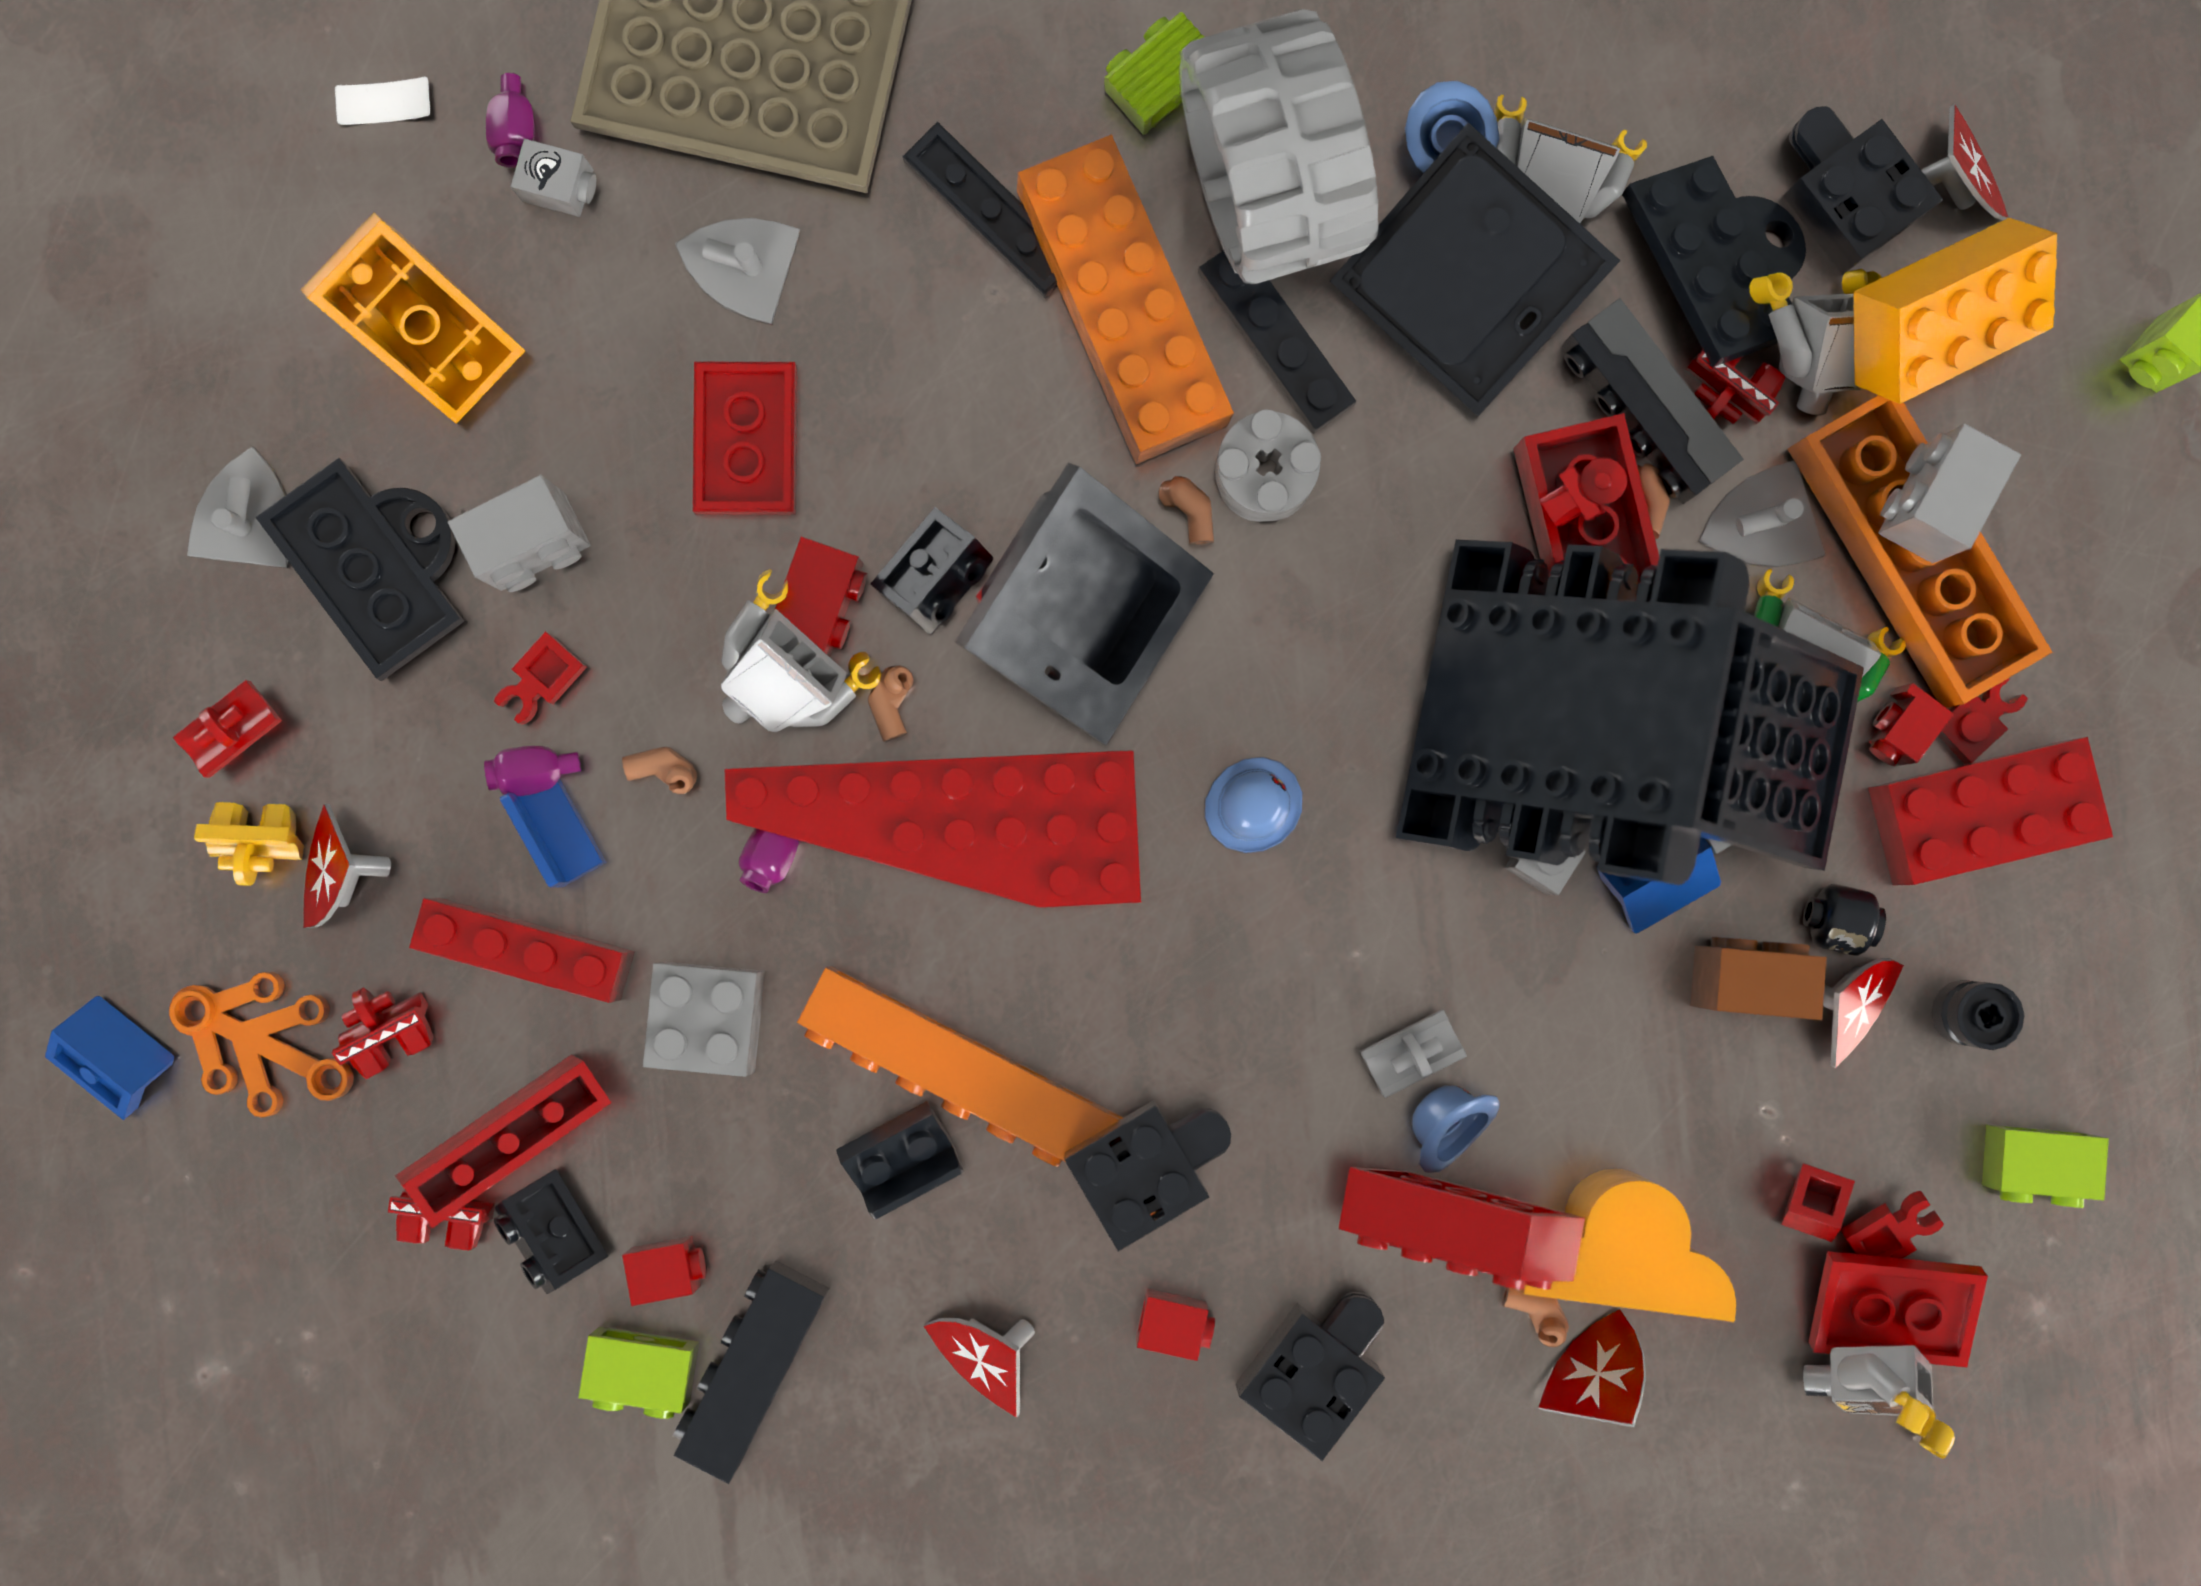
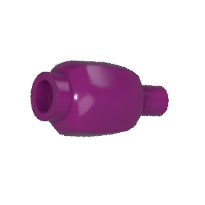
M504 73L500 77V93L494 96L488 103L486 112V141L489 150L495 154V162L503 167L516 168L523 140H535V122L531 103L521 94V77L514 73Z
M522 746L502 750L494 759L484 761V771L489 791L500 790L503 795L514 793L518 797L550 789L556 785L561 775L581 772V763L578 752L557 755L555 751L545 746Z
M754 829L739 857V867L743 871L739 879L740 882L754 891L768 893L771 885L782 881L786 877L797 852L798 840Z

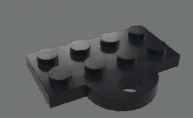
M1714 156L1630 183L1623 191L1622 196L1711 366L1715 367L1778 344L1768 314L1773 312L1771 304L1756 303L1751 297L1749 286L1754 278L1767 277L1769 274L1784 273L1791 280L1798 274L1805 261L1806 243L1803 232L1795 218L1785 208L1772 200L1758 196L1736 198ZM1765 230L1774 231L1779 234L1784 241L1785 247H1777L1770 243L1766 237ZM1788 297V298L1786 299L1787 304H1788V305H1791L1792 302H1791L1790 298Z
M337 458L255 517L376 679L383 681L464 622L434 582L445 572L452 560L455 550V536L447 522L450 520L449 516L428 495L409 488H391L380 491L370 497L342 459ZM420 512H430L436 520L433 532L423 538L414 537L410 532L412 518Z

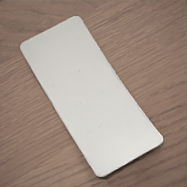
M427 77L387 83L337 85L335 87L337 122L340 125L392 122L430 115Z

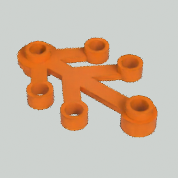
M274 972L258 973L251 978L250 982L218 993L203 985H192L181 989L175 994L170 1003L169 1016L172 1024L179 1032L193 1037L203 1069L201 1077L202 1086L208 1093L213 1095L228 1093L238 1083L236 1069L228 1063H223L215 1033L231 1040L249 1093L247 1107L250 1113L256 1117L263 1118L274 1115L283 1106V1095L278 1088L270 1086L261 1056L305 1077L309 1092L317 1099L324 1101L333 1100L346 1095L350 1091L354 1076L351 1067L347 1063L339 1065L335 1058L318 1060L270 1035L300 1024L311 1026L324 1022L329 1016L330 1006L323 996L317 994L305 995L299 998L295 1005L243 1022L225 1012L254 1000L259 1003L278 1000L285 990V984L280 975ZM264 978H268L273 983V992L268 997L260 992V983ZM310 1000L314 1001L319 1007V1013L315 1019H310L305 1014V1005ZM196 1001L201 1002L205 1008L204 1016L200 1020L194 1018L191 1012L192 1005ZM218 1069L222 1070L227 1078L223 1088L217 1087L213 1081V1075ZM331 1069L337 1070L341 1076V1082L336 1088L330 1086L326 1079L327 1073ZM262 1092H266L272 1098V1105L268 1111L263 1110L258 1104V1098Z

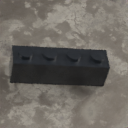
M778 1261L772 1264L767 1273L758 1269L744 1295L752 1303L743 1319L736 1315L733 1317L721 1340V1344L729 1348L720 1365L711 1361L697 1387V1390L705 1395L696 1411L690 1408L686 1409L673 1434L674 1437L681 1440L673 1456L727 1484L731 1482L830 1289L829 1287Z

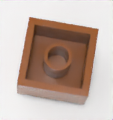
M1712 937L1711 947L1695 946L1690 1006L1723 1012L1822 1020L1827 957L1810 956V945L1762 941V951H1757L1758 940Z

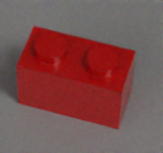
M801 536L785 582L786 580L788 581V593L782 602L776 604L775 609L830 657L834 647L841 649L844 645L851 623L850 620L844 619L850 601H859L868 573L861 571L864 563L859 556Z

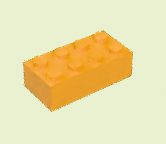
M2007 218L1853 291L1855 386L1901 404L2052 329L2055 314L2057 233Z

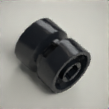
M1969 980L1951 982L1943 987L1933 1001L1931 1012L1934 1027L1943 1038L1953 1044L1988 1050L2004 1048L2015 1041L2023 1029L2025 1016L2021 1001L2009 988L2002 984Z

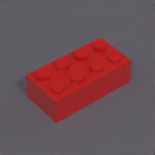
M1624 413L1523 437L1513 450L1540 559H1544L1548 566L1549 577L1553 565L1561 560H1565L1568 545L1602 546L1617 553L1622 558L1624 564H1633L1638 574V584L1636 586L1638 590V585L1641 582L1640 576H1642L1644 569L1651 565H1658L1659 552ZM1599 458H1610L1624 468L1627 475V487L1623 495L1614 502L1601 504L1605 513L1594 520L1586 521L1583 514L1562 527H1556L1540 502V499L1565 485L1559 475L1572 466L1579 468L1582 472L1584 467L1591 461Z
M2088 737L2060 741L1868 787L1892 885L1921 884L2113 837Z
M1350 1167L1338 1229L1357 1234V1244L1381 1250H1388V1246L1401 1248V1257L1426 1263H1432L1433 1258L1446 1261V1270L1463 1275L1478 1276V1271L1493 1275L1492 1283L1499 1286L1524 1290L1525 1285L1541 1289H1551L1553 1281H1574L1585 1217L1406 1170Z

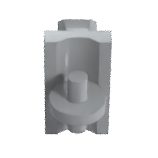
M1442 1009L1360 1051L1384 1098L1467 1057L1445 1011Z

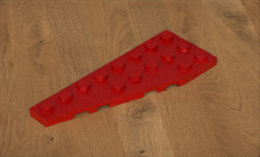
M1133 750L724 769L726 818L730 822L1039 908L1141 902Z

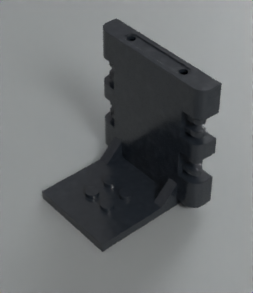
M1456 539L1396 838L1413 843L1473 851L1481 843L1488 844V842L1493 841L1499 832L1500 841L1504 844V847H1507L1506 856L1524 861L1560 865L1568 857L1575 858L1584 851L1587 845L1586 840L1589 836V854L1593 861H1599L1597 871L1673 885H1682L1690 878L1695 867L1700 838L1725 842L1800 867L1825 871L1864 667L1746 613L1745 607L1749 592L1748 569L1743 560L1728 552L1661 549L1658 565H1651L1644 569L1642 576H1640L1641 582L1637 590L1638 574L1633 564H1624L1622 558L1617 553L1602 546L1568 545L1565 560H1561L1553 565L1549 577V569L1544 559H1535L1529 549L1516 543Z

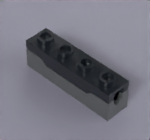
M1621 298L1573 332L1562 344L1566 351L1564 358L1567 365L1579 378L1586 377L1597 392L1595 399L1601 410L1608 417L1624 413L1633 451L1641 458L1647 457L1651 464L1659 469L1658 475L1663 479L1667 493L1671 498L1678 497L1682 504L1686 503L1744 460Z

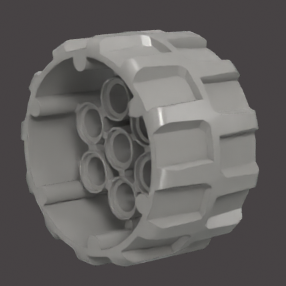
M1299 9L1191 41L1181 51L1179 68L1184 115L1205 200L1220 243L1235 273L1239 274L1244 283L1258 284L1363 252L1377 238L1378 196L1375 171L1357 93L1342 52L1328 24L1319 19L1317 12Z

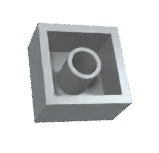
M1965 423L1946 434L1939 433L1933 441L1927 444L1921 443L1910 456L1905 470L1910 472V475L1902 490L1899 488L1895 489L1885 502L1881 516L1886 519L1878 534L1931 563L1970 549L2022 454Z
M542 475L447 521L475 578L500 591L506 588L508 592L521 590L536 581L534 574L550 566L555 570L567 567L582 557L580 551L591 546L565 492Z
M673 962L653 963L643 1067L743 1077L753 1074L756 1068L765 971Z

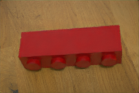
M423 898L409 946L410 949L607 1003L622 999L635 953L632 950L442 898Z
M571 1054L399 1172L395 1177L422 1216L433 1228L611 1104V1101L585 1062Z

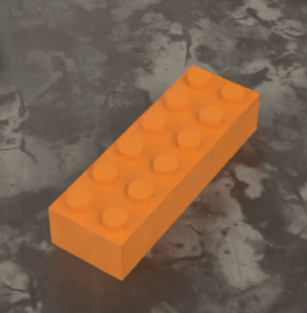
M1112 134L1018 172L1017 194L1031 220L1034 227L1033 231L1050 270L1055 275L1057 286L1135 464L1142 463L1227 427L1234 414L1233 409Z
M1877 395L1789 447L1788 451L1900 639L1903 638L1905 640V648L1936 700L1946 708L1962 705L2053 652L1981 531L1970 549L1935 563L1923 559L1878 534L1886 519L1881 516L1885 502L1895 489L1899 488L1902 490L1910 475V472L1905 470L1910 456L1921 443L1927 444L1928 442L1904 402L1898 404Z

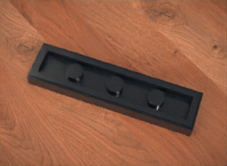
M937 121L902 156L903 161L1031 286L1046 298L1057 287V281L1033 231L1034 227L1024 205Z

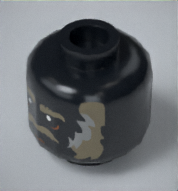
M1830 884L1822 889L1818 897L1811 896L1808 899L1804 909L1803 924L1810 927L1812 941L1818 947L1858 956L1866 952L1870 946L1876 947L1881 941L1886 925V911L1884 908L1879 907L1877 897L1868 891L1839 884Z

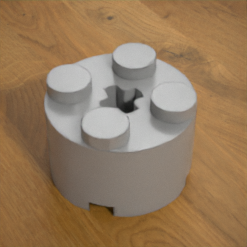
M1267 409L1246 416L1234 424L1227 432L1218 452L1215 477L1220 497L1235 514L1249 521H1275L1288 518L1304 505L1313 490L1320 472L1321 454L1310 431L1297 419ZM1269 459L1277 464L1274 470L1276 474L1269 471L1262 476L1257 472L1260 464L1258 460L1264 463Z

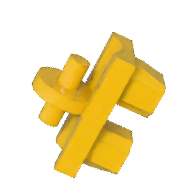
M216 802L209 824H196L194 839L197 842H205L208 854L211 857H219V870L233 871L234 880L239 886L253 885L258 872H272L274 867L273 859L302 860L304 845L295 835L296 814L285 804H267L263 806L260 826H246L248 811L243 805L230 802Z

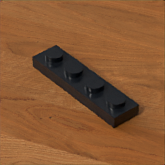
M1224 250L1198 268L1200 277L1313 434L1355 405L1356 400L1270 280L1258 284L1244 283L1239 274L1233 270Z

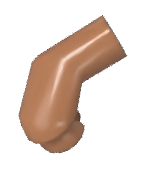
M1645 463L1644 466L1637 465L1654 536L1655 539H1658L1670 504V498L1663 479L1658 475L1659 469L1649 463Z
M1175 476L1171 480L1164 481L1158 490L1159 499L1164 506L1177 507L1187 515L1189 544L1202 545L1213 543L1214 535L1210 498L1186 477Z
M901 665L884 669L881 672L880 682L872 688L868 696V704L883 742L898 738L907 733L898 708L913 684V676L909 669Z
M660 747L622 757L623 768L628 781L655 775L670 786L669 790L673 793L685 794L693 788L697 779V773L693 764L670 747Z
M1505 1287L1502 1306L1527 1312L1542 1344L1547 1347H1559L1565 1342L1569 1325L1557 1299L1525 1295L1519 1289Z

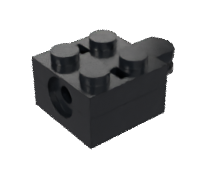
M1821 106L1808 110L1790 132L1789 141L1810 171L1802 176L1783 197L1842 275L1943 201V198L1883 119L1854 138L1830 107Z
M1153 1100L1065 1152L1064 1161L1119 1252L1209 1198L1207 1189L1196 1170L1227 1151L1231 1144V1131L1225 1118L1211 1108H1199L1169 1126ZM1120 1136L1122 1140L1110 1146L1109 1142Z
M1350 1292L1339 1300L1327 1318L1321 1322L1297 1303L1235 1384L1239 1397L1310 1453L1323 1461L1385 1379L1379 1366L1364 1355L1383 1329L1384 1317L1381 1309L1370 1296L1361 1292ZM1282 1355V1357H1281V1359L1278 1361V1363H1277L1276 1365H1274L1275 1362L1278 1360V1358Z

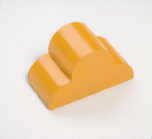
M375 212L368 217L301 288L303 294L455 424L462 419L525 352L505 330L474 303L436 265Z
M1605 1169L1595 1172L1584 1178L1569 1196L1565 1212L1585 1217L1574 1281H1553L1551 1289H1541L1525 1285V1289L1520 1290L1525 1295L1735 1322L1736 1296L1732 1283L1725 1271L1713 1260L1690 1247L1691 1226L1681 1202L1664 1187L1624 1169Z

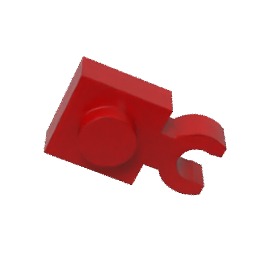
M545 631L511 669L522 678L517 685H510L501 689L497 693L494 702L498 706L504 707L513 697H520L523 702V708L515 716L514 720L518 724H526L535 716L537 700L541 696L548 703L554 704L587 666L556 638Z
M2009 678L1982 693V700L1977 696L1965 704L1953 706L1949 709L1954 715L1938 737L1964 764L1973 763L2008 730L1999 719L2000 716L2017 712L2025 706L2028 698L2024 694L2015 696L2009 703H2005L2000 698V689L2010 680Z
M1916 1191L1909 1194L1903 1200L1898 1211L1892 1213L1886 1203L1843 1227L1841 1231L1856 1254L1905 1258L1917 1250L1911 1241L1912 1237L1916 1235H1932L1938 1232L1944 1226V1223L1935 1210L1924 1217H1917V1214L1929 1207L1930 1203L1922 1191Z

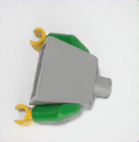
M1768 569L1757 583V591L1761 598L1758 600L1754 616L1863 666L1864 671L1858 702L1872 696L1890 665L1889 658L1905 650V640L1903 638L1898 639L1887 648L1884 644V635L1888 632L1889 627L1874 631L1868 638H1865L1790 597L1784 604L1781 599L1792 589L1794 579L1789 574L1782 583V589H1776L1770 584L1769 577L1772 569Z

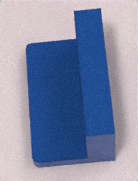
M560 779L556 785L543 792L518 797L514 793H507L499 798L549 887L563 888L607 863Z
M1700 838L1694 870L1690 878L1682 885L1617 876L1598 871L1601 880L1622 904L1628 926L1636 934L1721 885L1712 847L1704 838Z
M100 996L91 999L51 1031L45 1053L46 1059L122 1120H125L139 1108L145 1087L167 1070L174 1061L172 1053Z

